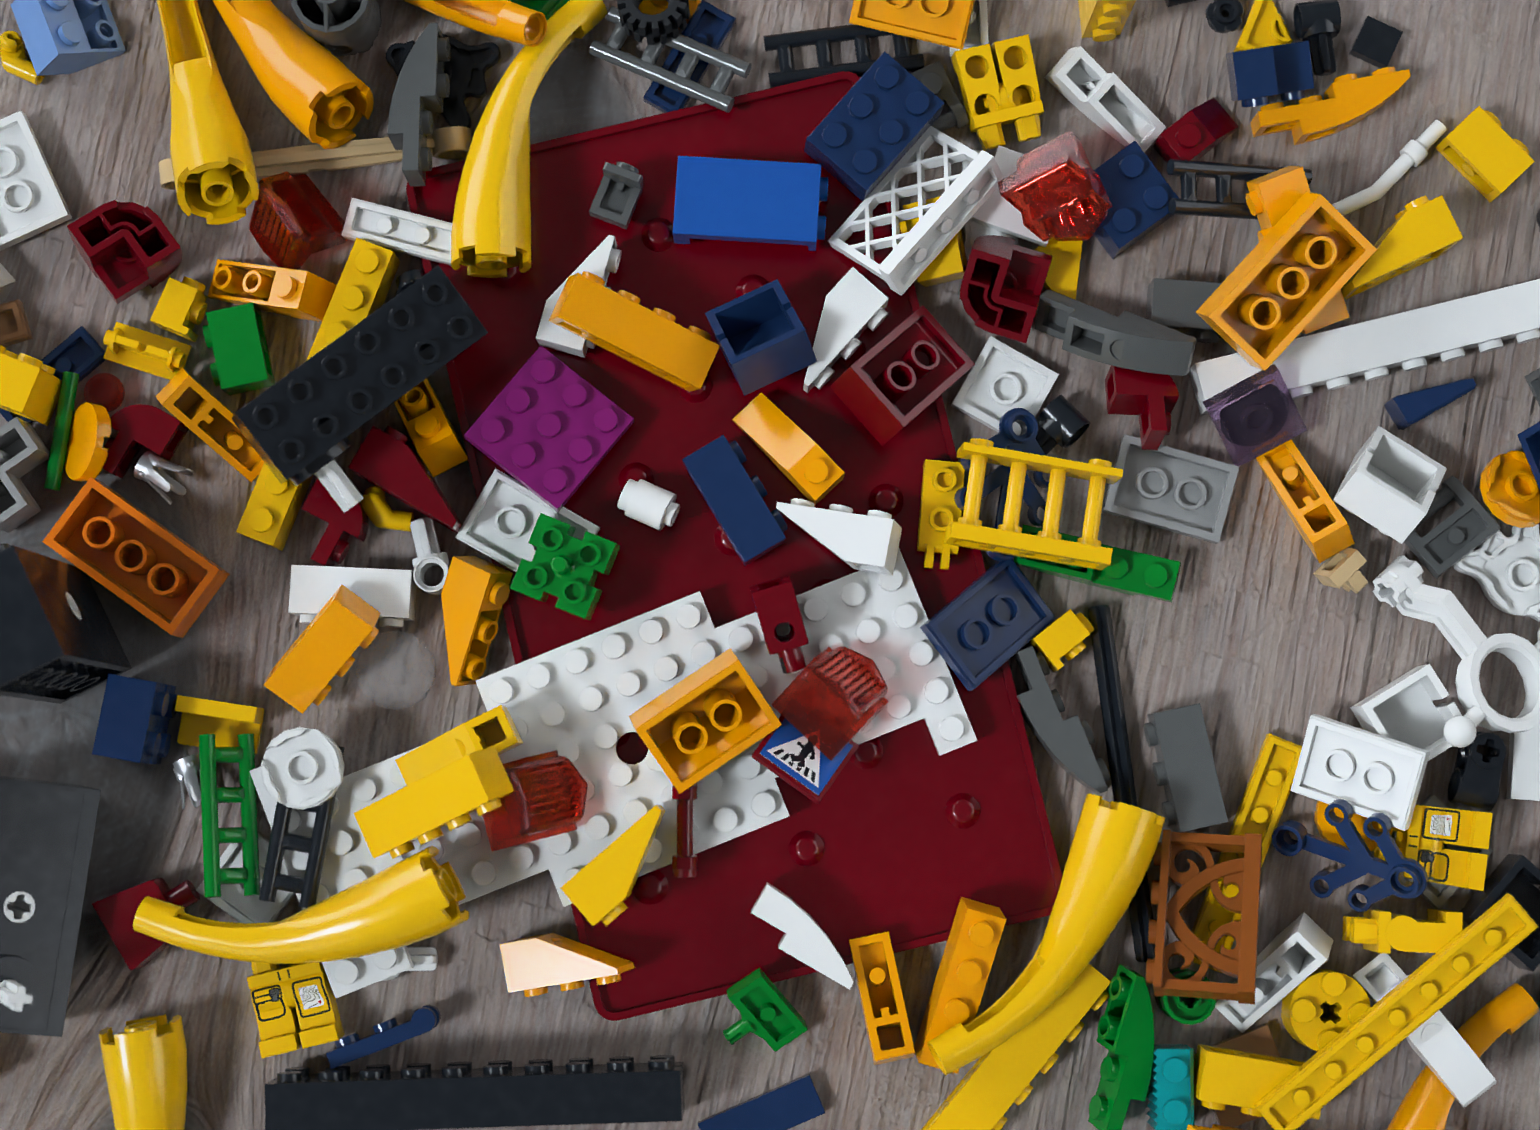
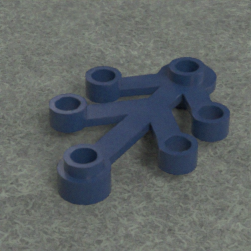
M1014 408L1004 413L999 422V432L988 439L994 442L993 447L1005 448L1007 446L1009 450L1046 456L1035 439L1038 432V422L1033 414L1023 408ZM1014 422H1017L1021 427L1020 435H1016L1013 431L1012 425ZM961 458L963 468L969 471L970 460ZM1000 465L985 476L982 493L983 499L1001 486L995 529H998V525L1003 523L1010 467ZM1034 471L1033 479L1039 487L1048 488L1049 482L1044 480L1043 472ZM1026 473L1023 500L1029 507L1027 512L1028 520L1032 525L1040 527L1043 526V521L1037 517V509L1041 507L1045 511L1046 502ZM967 486L958 489L955 493V503L961 510H964V493L967 490ZM986 551L988 556L996 561L1009 560L1015 557L1014 555Z
M1336 799L1326 807L1325 818L1331 825L1335 826L1347 847L1309 834L1303 824L1293 820L1283 822L1272 834V843L1275 849L1285 856H1294L1303 849L1345 865L1332 872L1322 870L1311 879L1310 889L1317 897L1327 898L1338 887L1368 873L1383 878L1384 880L1371 887L1365 884L1357 885L1348 894V904L1357 912L1367 911L1375 902L1392 894L1400 898L1418 897L1425 891L1428 885V875L1424 867L1414 859L1405 858L1390 835L1392 823L1389 817L1383 813H1373L1363 824L1364 833L1368 838L1376 841L1386 859L1384 861L1372 855L1351 821L1353 816L1352 806L1343 799ZM1334 808L1341 809L1344 818L1336 816ZM1372 821L1380 823L1383 832L1375 830ZM1289 830L1297 836L1298 840L1290 837ZM1403 871L1408 873L1414 882L1406 880L1403 876ZM1319 879L1326 881L1329 889L1321 887ZM1356 893L1364 895L1367 903L1360 902Z

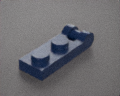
M425 1005L414 1012L411 1020L401 1024L397 1023L396 1018H392L372 1026L375 1034L360 1039L358 1032L334 1041L337 1048L326 1053L331 1069L429 1032L440 1022L441 1015L438 1008L432 1005Z

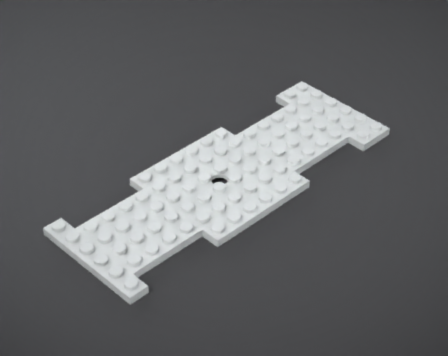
M899 547L893 575L859 570L796 596L809 644L801 646L807 667L795 672L783 674L778 654L769 655L757 612L715 628L699 591L476 680L486 710L489 711L500 705L506 706L523 741V744L499 755L514 792L500 798L502 806L487 814L478 816L477 811L470 813L473 821L451 831H449L447 825L442 827L441 830L444 835L423 845H420L418 839L413 841L415 849L395 859H392L390 853L373 859L354 813L407 786L395 760L414 749L344 776L336 792L316 903L377 874L429 846H435L438 848L439 854L434 856L439 865L447 861L450 863L465 893L466 898L459 901L458 905L549 869L562 905L565 907L572 904V901L560 888L655 805H661L666 811L638 877L672 864V856L677 855V800L672 799L673 784L649 749L644 760L637 764H627L617 754V743L624 734L629 732L637 733L629 718L631 714L729 648L732 649L777 718L781 716L794 698L858 745L921 719H924L939 756L977 741L945 660L920 628L928 621V618ZM783 622L776 626L777 635H787L791 631L789 623ZM764 738L697 782V799H693V855L790 816L775 780L779 776L751 757ZM260 767L249 772L272 830L277 801L265 789ZM292 809L288 833L312 837L316 813ZM284 850L283 861L288 875L304 878L309 853ZM296 893V896L300 903L301 894ZM406 946L368 956L322 962L335 998L414 967Z

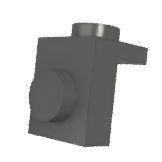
M618 161L614 165L605 162L602 169L604 176L589 213L592 217L627 230L644 189L643 177L638 174L639 170L630 164Z

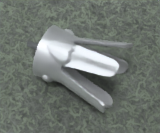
M151 450L145 452L140 459L133 458L137 462L134 469V477L149 483L170 505L172 504L171 499L161 489L166 492L171 490L182 496L186 494L185 487L163 470L166 469L189 476L194 474L193 470L165 461Z
M183 747L185 757L173 763V771L181 786L182 810L185 809L184 782L192 805L198 807L201 803V791L197 774L200 776L199 753L189 756L186 747Z

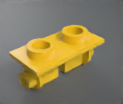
M116 322L114 329H108L104 335L103 344L107 345L103 359L171 380L181 368H185L192 346Z

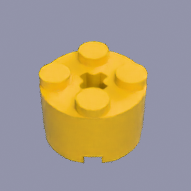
M1316 969L1282 999L1281 1018L1285 1029L1294 1040L1318 1052L1371 1008V1004L1363 987L1350 976L1329 969ZM1322 1003L1331 1005L1329 1009L1331 1015L1327 1019L1320 1017L1323 1014V1010L1320 1007Z

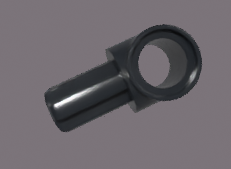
M1319 0L1296 3L1293 12L1294 29L1298 39H1302V41L1309 40L1314 75L1327 76L1335 73L1337 67L1332 39L1339 34L1341 29V11L1338 1Z
M1060 395L1052 400L1038 416L1037 421L1041 428L1038 430L1035 439L1045 455H1047L1057 444L1062 448H1068L1075 443L1088 429L1090 422L1063 395Z

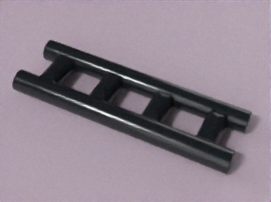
M855 24L763 36L765 51L777 50L780 72L768 73L770 88L842 71H849L858 77H862L877 60H872L869 38L892 35L895 57L892 58L907 71L924 68L923 53L910 54L909 40L906 36ZM854 40L857 62L834 65L831 43ZM815 45L818 67L795 70L792 48Z
M1170 159L1167 163V173L1180 176L1181 199L1172 198L1169 201V213L1258 220L1257 215L1253 216L1247 203L1232 202L1231 179L1250 181L1285 167ZM1304 169L1309 185L1312 181V171ZM1196 177L1215 178L1216 201L1197 200Z
M338 746L343 757L345 747ZM336 793L321 806L309 809L291 808L277 802L259 900L275 902L277 890L301 894L299 907L308 908L316 904ZM292 809L316 813L312 837L288 833ZM285 849L309 853L304 878L280 874Z

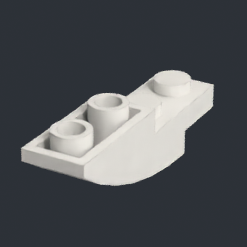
M1387 953L1379 954L1353 975L1354 979L1363 987L1374 1003H1377L1409 976L1400 969ZM1440 1010L1406 1037L1410 1047L1464 1108L1497 1083L1485 1065Z

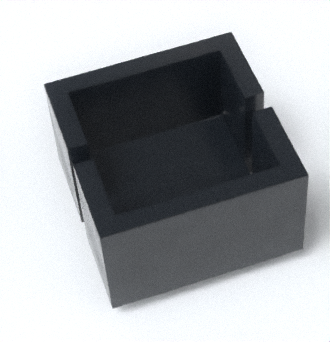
M1508 854L1486 879L1484 891L1477 890L1459 912L1463 913V921L1470 925L1507 893L1511 894L1539 927L1504 956L1517 968L1534 971L1540 964V886L1538 888L1535 886L1540 885V870L1523 855Z

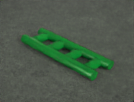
M215 734L199 735L205 898L221 897L222 884H244V896L260 895L256 788L249 772L255 769L254 734H239L238 747H216ZM216 763H239L240 787H217ZM218 803H240L241 827L219 828ZM242 843L243 867L220 868L219 844Z

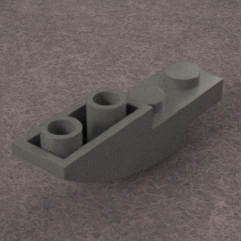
M429 23L409 52L399 73L389 111L387 134L395 150H403L402 171L410 186H426V171H432L431 148L427 147V135L433 134L432 113H442L443 98H449L450 95L449 76L444 74V62L450 61L451 58L450 41L448 37H443L438 23Z
M1049 289L1040 295L1034 329L1063 340L1062 350L1100 363L1141 372L1186 376L1189 373L1197 341L1196 338L1128 311H1124L1117 317Z
M1033 646L1016 652L1014 657L1028 689L1027 692L1016 697L1019 701L1022 716L1034 736L1059 766L1079 783L1094 793L1108 791L1105 783L1110 780L1108 769L1102 758H1095L1090 744L1095 743L1093 732L1086 720L1081 722L1078 715L1062 720L1060 713L1065 711V707L1057 689L1050 690L1045 676L1050 674L1044 655L1042 652L1035 654Z

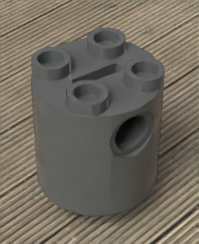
M291 0V6L307 34L335 56L341 57L364 53L371 49L374 40L378 36L382 19L377 0Z

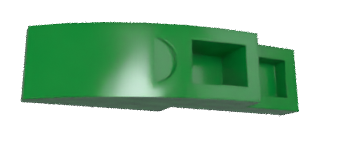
M1022 525V533L1037 536L1038 531H1042V528ZM1058 532L1062 535L1061 540L1077 542L1078 538H1082ZM1102 543L1101 547L1113 549L1111 565L1102 571L1019 556L1014 557V562L1017 565L1119 593L1132 596L1136 594L1171 603L1181 567V562L1108 546Z
M1119 964L1116 976L1110 982V997L1105 1014L1100 1018L1097 1028V1042L1109 1050L1101 1063V1078L1096 1095L1092 1097L1089 1104L1088 1122L1098 1130H1122L1130 1100L1134 1099L1145 1102L1154 1058V1019L1145 978L1127 965Z

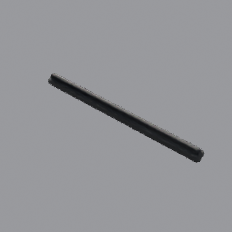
M1095 605L1088 609L1089 622L1094 628V631L1091 633L1113 799L1118 803L1123 802L1138 807L1111 610L1109 605ZM1147 871L1128 906L1135 958L1140 963H1146L1147 958L1155 959V944H1149L1148 942L1149 920L1153 919Z

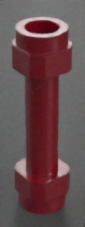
M697 783L680 794L674 785L672 786V799L677 800V855L672 856L673 877H697V855H693V799H697Z

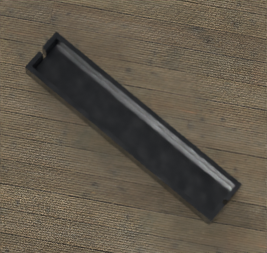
M674 1055L650 1056L648 1063H634V1057L631 1056L611 1057L607 1064L593 1065V1058L569 1059V1063H566V1066H553L552 1059L529 1060L528 1064L524 1065V1067H512V1061L498 1060L489 1061L488 1065L472 1069V1062L447 1063V1067H442V1070H431V1063L407 1064V1068H402L401 1071H391V1065L376 1064L368 1065L366 1069L350 1073V1066H338L333 1069L329 1066L325 1067V1071H319L318 1074H310V1067L285 1068V1072L277 1073V1077L274 1080L265 1084V1130H428L682 1121L685 1112L683 1062H675Z

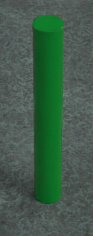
M63 371L44 484L45 489L60 491L80 376L78 373Z

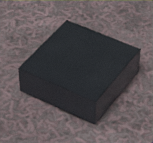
M1367 16L1349 54L1380 69L1385 68L1390 62L1403 31Z

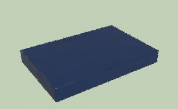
M1009 559L997 561L920 628L967 691H971L1056 617L1014 560Z

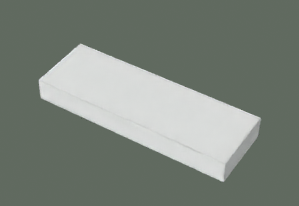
M356 198L351 199L341 234L345 239L355 241L356 238H360L392 251L451 265L452 223Z

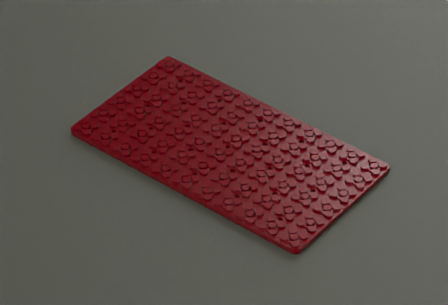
M842 71L733 97L735 99L734 105L729 113L705 103L531 144V268L529 271L521 273L519 266L507 268V277H475L467 275V266L460 264V268L454 270L451 265L422 258L425 275L439 265L488 331L486 335L446 363L477 499L495 468L510 477L512 476L465 439L464 434L540 347L536 340V335L546 300L608 235L615 236L617 249L622 250L617 272L609 273L606 287L611 288L616 293L619 290H624L636 295L641 299L639 304L651 311L654 308H659L671 313L676 317L675 323L686 329L689 326H694L706 331L711 335L710 341L716 344L718 343L705 313L776 279L780 282L791 306L803 324L812 348L826 295L852 267L889 298L887 307L884 309L888 312V315L874 331L867 327L857 338L862 343L853 355L847 360L840 357L831 367L835 371L831 379L820 390L814 386L808 393L803 390L807 366L744 396L720 347L701 389L690 392L598 345L594 349L588 348L585 358L544 347L633 417L634 423L563 506L600 527L597 536L620 545L609 576L599 572L593 586L602 590L592 618L587 620L556 608L555 605L559 597L549 594L547 601L543 602L510 589L509 596L502 609L515 665L699 591L713 625L717 628L756 612L749 586L788 575L797 596L859 571L841 560L781 512L780 514L789 528L783 532L786 542L744 566L683 465V458L724 435L728 443L736 440L747 458V461L742 466L748 476L752 477L756 474L768 493L762 499L770 512L776 509L777 502L790 504L793 498L808 500L732 421L761 392L814 440L845 472L843 480L814 506L815 508L829 510L830 504H838L853 509V513L867 515L868 510L883 511L891 514V519H894L902 528L899 549L928 620L986 572L981 550L959 546L957 555L950 554L948 570L940 569L941 553H934L933 568H924L925 552L917 551L924 461L929 459L958 462L942 394L882 447L830 388L853 363L920 308L914 282L901 296L891 290L886 281L832 248L828 242L830 237L862 201L821 166V177L829 178L827 201H819L818 216H826L825 240H817L816 251H808V246L708 239H690V244L674 243L673 221L678 156L818 164L804 152L806 138L860 79L856 74ZM465 160L433 167L432 171H426V186H410L407 183L406 194L411 213L452 223L457 191ZM618 161L630 164L639 170L638 174L643 177L644 189L627 230L592 217L589 213L604 176L602 169L605 162L614 165ZM891 201L878 204L873 210V217L892 213ZM892 224L873 228V240L892 236ZM865 230L853 232L845 243L854 245L866 242ZM893 247L875 250L874 261L881 264L892 252ZM629 479L637 482L643 479L676 494L675 503L680 504V509L671 527L665 525L659 531L625 516V511L617 507L621 492ZM491 558L492 564L513 573L509 584L511 586L516 572ZM1007 660L971 691H967L947 664L977 741L939 756L924 719H921L859 744L853 756L818 805L780 777L775 778L790 815L789 817L694 854L697 855V877H673L672 864L638 877L631 895L623 901L628 909L606 926L600 921L595 926H592L572 903L571 907L580 943L634 963V969L620 973L621 981L597 985L596 978L588 979L594 1006L598 1014L607 1020L618 1021L725 995L728 988L759 967L772 983L819 972L779 949L778 944L784 932L751 913V909L767 882L789 896L814 919L827 934L841 955L845 965L853 963L849 944L850 939L889 931L893 953L947 941L961 897L999 907L1007 919L1005 926L1049 916L1059 890L1062 873L1019 701L1016 697L1017 693L1009 661ZM626 733L618 740L616 750L623 762L637 764L644 760L648 753V747L638 733Z

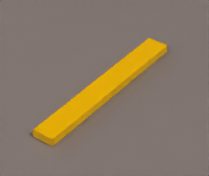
M1507 893L1254 1105L1255 1108L1274 1130H1296L1539 926L1515 898Z

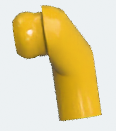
M15 31L3 32L0 36V58L5 71L30 83L39 85L45 75H36L32 62L27 59L22 37Z

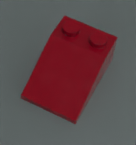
M922 305L853 363L830 388L883 447L969 371L975 363Z
M373 426L348 468L362 479L374 486L380 487L386 493L458 534L463 524L420 457L411 449L414 444L408 440V437L390 426H387L384 432Z

